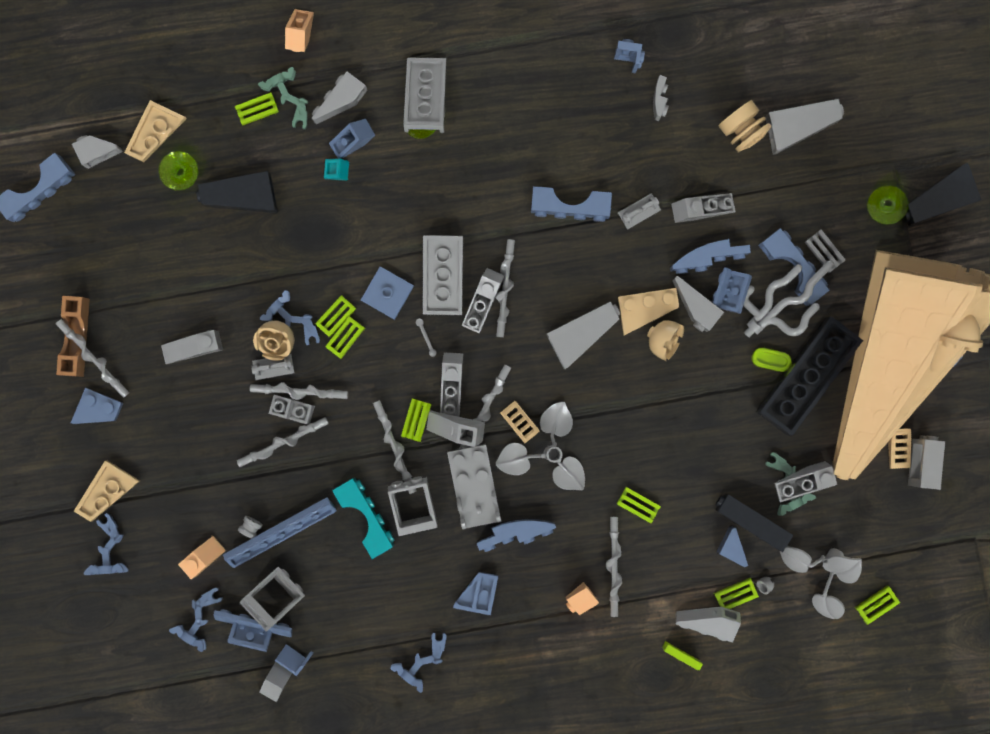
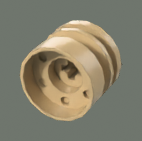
M752 100L741 106L719 124V128L725 136L735 132L736 136L731 141L732 145L741 140L742 143L735 148L738 152L755 145L772 128L770 123L761 128L760 124L766 120L765 117L755 120L754 117L760 110Z

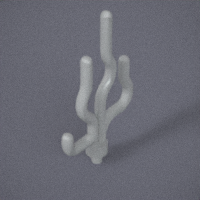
M831 260L827 261L809 279L801 296L784 298L773 308V293L775 289L790 283L801 272L802 266L796 265L785 277L773 281L768 286L765 293V305L761 310L749 301V296L754 292V287L750 285L743 306L754 317L747 323L748 328L744 333L750 338L754 332L758 335L767 325L773 324L789 336L802 334L807 329L810 318L819 310L820 306L818 303L812 304L806 310L797 328L789 327L776 316L787 305H798L807 301L812 295L815 284L834 266V262Z

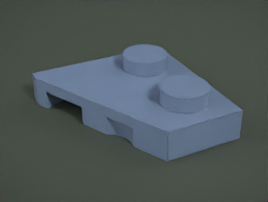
M85 388L71 423L116 421L123 402Z
M478 572L454 603L453 608L491 615L498 575Z

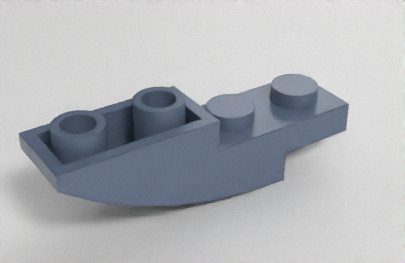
M729 239L713 242L683 256L670 267V271H676V274L688 273V269L702 272L707 271V267L712 266V259H714V262L726 261V257H733L734 260L744 259L745 255L751 253L750 245L730 247Z
M522 519L501 523L492 527L494 535L477 541L479 551L484 549L487 552L496 548L495 544L497 543L507 544L513 541L514 536H517L519 543L524 542V544H528L535 540V536L542 534L544 537L552 534L556 526L554 522L537 519Z

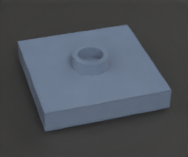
M379 267L361 301L395 320L413 290L414 285Z

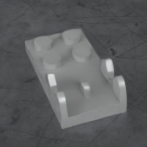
M407 58L404 132H409V129L440 130V133H444L446 58Z
M423 235V314L462 315L463 236Z
M486 444L447 451L462 529L501 522Z

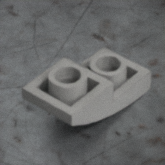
M662 75L657 80L653 97V112L657 121L660 120L661 116L665 117L669 105H666L668 98L661 96L665 95L668 84H665L667 77Z
M274 395L268 414L308 425L311 422L315 406Z

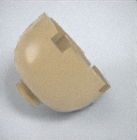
M669 320L662 321L655 327L652 326L647 335L652 353L665 361L666 359L669 360L680 344L677 341L678 337H683L684 326Z
M268 321L256 331L253 339L256 350L258 351L259 349L263 353V357L280 361L290 354L295 341L291 328L281 321Z

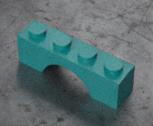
M353 478L332 491L342 508L353 507L360 510L366 516L369 527L367 536L362 543L370 557L374 559L394 546L393 542L395 539L391 532H386L383 527L385 522L380 514L376 515L373 509L375 505L370 497L365 496L363 492L365 487L360 479L356 480Z

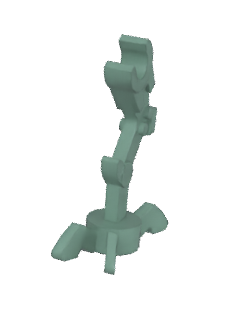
M291 67L288 69V72L274 75L266 83L263 81L259 82L258 85L261 89L268 92L271 91L272 87L278 86L282 94V104L287 100L297 105L292 126L296 128L297 122L302 121L303 129L306 130L308 112L306 111L305 104H308V101L304 98L298 99L290 95L284 85L287 80H294L296 75L294 68Z
M771 452L770 456L775 458V462L773 464L765 462L766 466L784 472L785 477L796 472V466L791 467L787 460L774 452ZM809 493L790 499L787 505L779 506L777 515L783 516L786 514V511H792L806 504L807 501L816 499V496Z

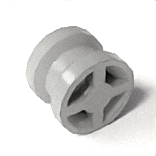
M245 516L243 519L244 523L242 526H239L238 531L252 539L257 536V530L261 529L263 525L254 518Z

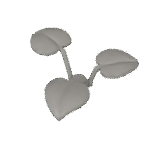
M558 402L551 405L541 416V430L545 433H551L552 445L545 448L544 454L527 455L525 446L519 443H511L501 451L496 461V466L507 474L521 475L530 469L529 458H545L550 462H557L559 465L554 468L552 473L553 481L558 487L565 490H584L585 474L581 463L576 458L570 456L564 458L561 463L562 451L556 447L557 443L554 438V434L562 437L567 435L572 429L573 419L566 403Z
M787 546L784 552L780 551L787 567L796 572L805 573L808 567L812 568L823 562L824 569L829 571L830 575L823 595L814 594L812 598L813 606L825 617L831 619L842 617L845 607L836 597L827 596L829 586L834 574L842 582L855 583L861 575L862 559L845 557L840 550L832 548L826 556L822 555L818 560L811 563V556L798 548Z

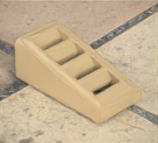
M516 401L500 412L524 443L540 432ZM516 408L518 411L509 418L507 414ZM521 414L523 417L514 424L512 420ZM526 420L528 423L518 430L517 426ZM531 426L533 429L523 436L522 433Z
M899 429L888 441L890 469L910 468L911 429ZM896 435H903V439H896ZM896 443H904V447H896ZM895 451H904V454L895 455ZM904 458L905 462L895 463V459Z

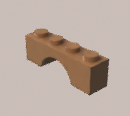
M62 296L61 317L63 321L76 334L82 335L87 341L90 299ZM66 335L63 348L58 354L56 375L84 377L85 361L81 357L82 350L72 339L67 338Z

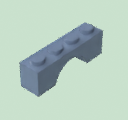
M54 153L39 164L41 177L33 190L27 193H16L7 189L0 195V212L7 220L12 222L22 220L29 210L39 207L42 200L53 196L56 193V189L61 185L68 184L72 180L75 173L60 155Z
M533 186L531 213H535L537 217H547V214H551L555 218L565 219L566 216H574L576 220H586V217L593 218L594 221L604 222L605 219L610 217L612 193L592 191L589 198L583 203L568 205L557 198L553 188Z
M780 228L758 246L769 260L784 259L794 266L798 264L802 266V270L798 274V285L794 291L798 296H801L804 293L807 282L815 274L816 268L810 261L807 262L804 259L803 251L798 246L793 245L790 241L792 238L785 230L782 231ZM821 278L815 284L812 295L804 302L806 307L812 305L830 291L824 278Z

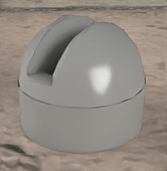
M763 577L757 581V588L763 594H769L774 588V582L770 580V577Z

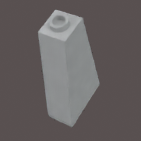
M839 99L769 112L765 118L766 123H770L772 126L768 133L773 155L839 122L844 115V109L842 104L839 103Z
M609 302L547 333V337L563 369L568 368L619 320L620 312L616 304L612 305Z

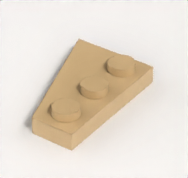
M150 100L124 153L145 162L187 118Z
M672 288L618 297L623 336L679 308L677 289Z
M106 460L74 512L91 522L139 483L140 480Z

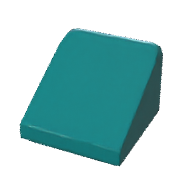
M325 159L324 179L348 180L349 161Z

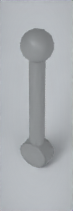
M419 318L416 320V325L421 329L430 350L429 355L434 357L437 352L433 349L424 329V321Z

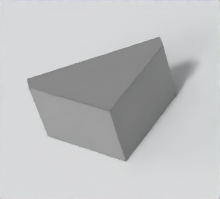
M275 662L259 693L277 702L292 673Z

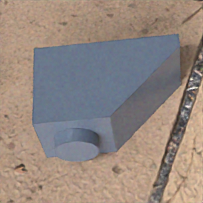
M362 119L349 123L329 144L337 158L342 159L366 145L375 134L367 120Z

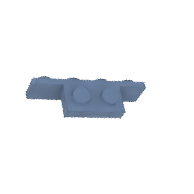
M224 609L220 611L215 610L213 614L215 620L233 624L228 638V643L267 652L272 633L292 637V628H289V625L284 623L274 624L266 632L255 619H251L246 614L233 615L232 612Z

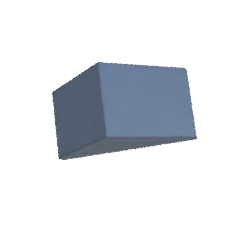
M731 526L728 528L716 552L743 567H747L748 563L737 529Z

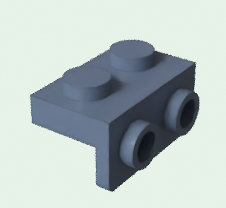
M623 39L618 41L614 59L633 62L632 73H636L644 61L645 51H641L642 44L634 43L630 39Z
M724 267L723 272L719 275L718 289L713 294V304L719 309L741 314L752 276Z

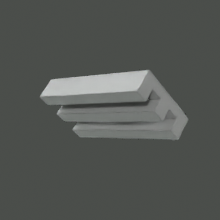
M819 230L805 241V244L822 265L827 261L813 245V240L827 258L834 262V266L828 273L845 261V258L822 230ZM818 236L822 239V241L826 244V246L830 249V251L834 254L838 261L835 260V258L819 240Z

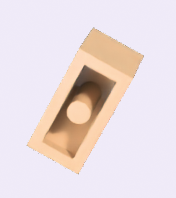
M294 9L285 27V49H290L294 52H305L310 39L314 12Z
M212 536L178 565L190 579H193L226 550Z
M584 582L566 596L568 601L566 606L572 613L576 611L579 615L599 603L596 596Z

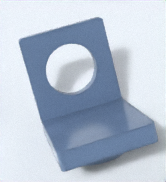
M286 644L275 661L297 676L313 652L311 651L305 658Z

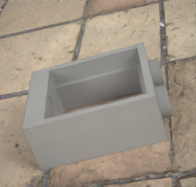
M919 435V439H912L909 486L941 490L945 441H938L939 437Z
M414 477L404 483L403 481H396L391 483V486H388V495L399 536L438 528L427 477ZM423 487L430 515L402 522L395 493Z
M279 567L239 602L266 632L305 596L303 589L298 584H294L289 579V574ZM273 578L294 599L274 619L253 598Z

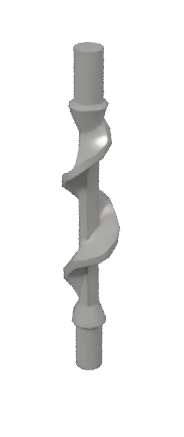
M507 239L505 260L502 262L500 269L501 274L505 276L503 290L496 295V299L500 303L496 337L504 338L505 323H507L506 317L509 314V309L506 306L507 293L514 287V282L509 279L511 261L514 258L515 240Z
M60 319L56 325L67 338L72 339L81 348L82 359L93 362L102 372V380L110 383L123 398L128 395V390L120 383V380L114 378L105 368L106 359H96L86 348L85 338L80 334H76L74 330Z
M506 364L503 366L499 376L496 377L495 386L491 393L484 395L482 398L484 403L478 417L473 420L482 422L490 419L489 407L496 394H500L503 391L502 385L505 383L511 367ZM461 444L459 449L469 446Z
M281 382L276 386L268 384L250 385V392L265 394L289 393L290 397L295 400L302 399L305 395H317L319 398L348 399V391L334 389L327 391L317 390L310 384L306 389L290 388L285 382Z
M376 401L373 405L378 415L377 418L382 422L385 430L383 440L385 443L391 444L396 457L394 467L402 473V480L408 482L412 479V475L407 471L401 457L404 452V446L395 441L391 432L392 423L388 420L381 401ZM415 488V489H411V490H408V491H409V494H412V493L416 492L417 490H416V488Z
M326 417L307 426H300L297 433L285 439L275 437L271 446L258 452H250L249 455L238 459L237 464L239 467H242L252 461L255 462L257 459H266L273 454L274 449L284 444L293 447L297 444L299 437L309 432H316L317 429L329 423Z
M610 517L609 533L612 542V558L606 561V569L612 574V587L609 599L611 617H618V602L620 601L618 589L622 585V577L617 571V560L621 557V546L617 540L619 535L618 517Z

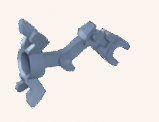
M287 290L282 293L283 297H279L269 307L266 315L263 314L260 317V320L271 321L273 315L278 312L285 319V323L289 327L291 322L304 325L306 345H310L309 338L311 336H314L316 342L320 343V337L316 326L311 321V315L305 314L302 317L291 316L283 308L284 303L290 301V292Z
M109 513L105 514L108 520L106 524L101 520L96 521L98 526L110 536V540L104 548L98 546V550L102 554L103 566L90 565L85 570L84 575L124 573L129 571L122 563H117L116 565H111L110 551L116 543L122 540L124 535L119 534L118 525Z
M213 588L206 592L197 601L192 600V608L195 610V622L189 631L184 630L183 625L169 629V632L172 634L177 633L178 637L186 643L198 646L197 650L200 652L207 648L205 639H198L195 635L200 626L208 623V620H203L202 607L223 600V597L215 599L213 596L214 592L218 591L219 588Z
M435 632L432 633L433 654L431 656L420 658L419 653H417L415 663L409 671L403 669L402 663L392 664L391 670L397 671L399 676L412 686H416L417 691L422 693V679H417L414 675L424 664L432 662L439 664L443 661L440 657L445 648V633H443L442 640L439 641L435 639Z

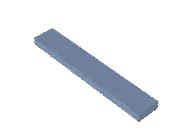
M326 497L223 554L224 560L231 567L235 568L335 513L337 510Z

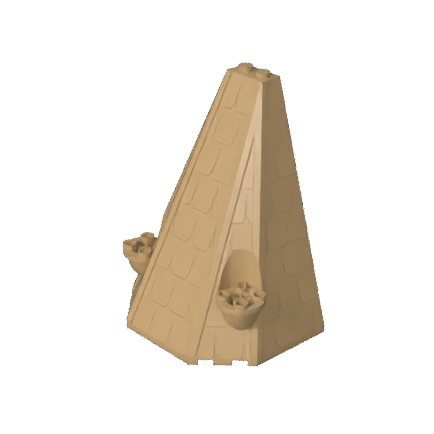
M881 250L875 251L858 335L863 342L854 354L833 459V473L837 475V478L849 480V478L856 479L966 351L978 352L979 348H982L983 341L980 340V335L990 325V274L973 268L966 272L967 268L954 263Z

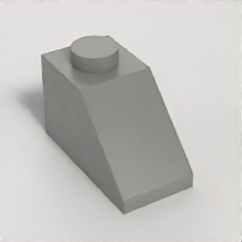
M90 135L81 136L76 140L77 142L72 144L81 164L88 169L123 152L116 144Z

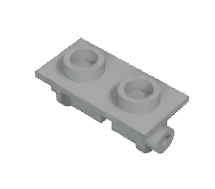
M651 193L621 210L618 214L628 230L661 211L658 205V199L653 197Z
M291 354L280 361L267 358L252 361V373L255 374L256 380L294 373Z

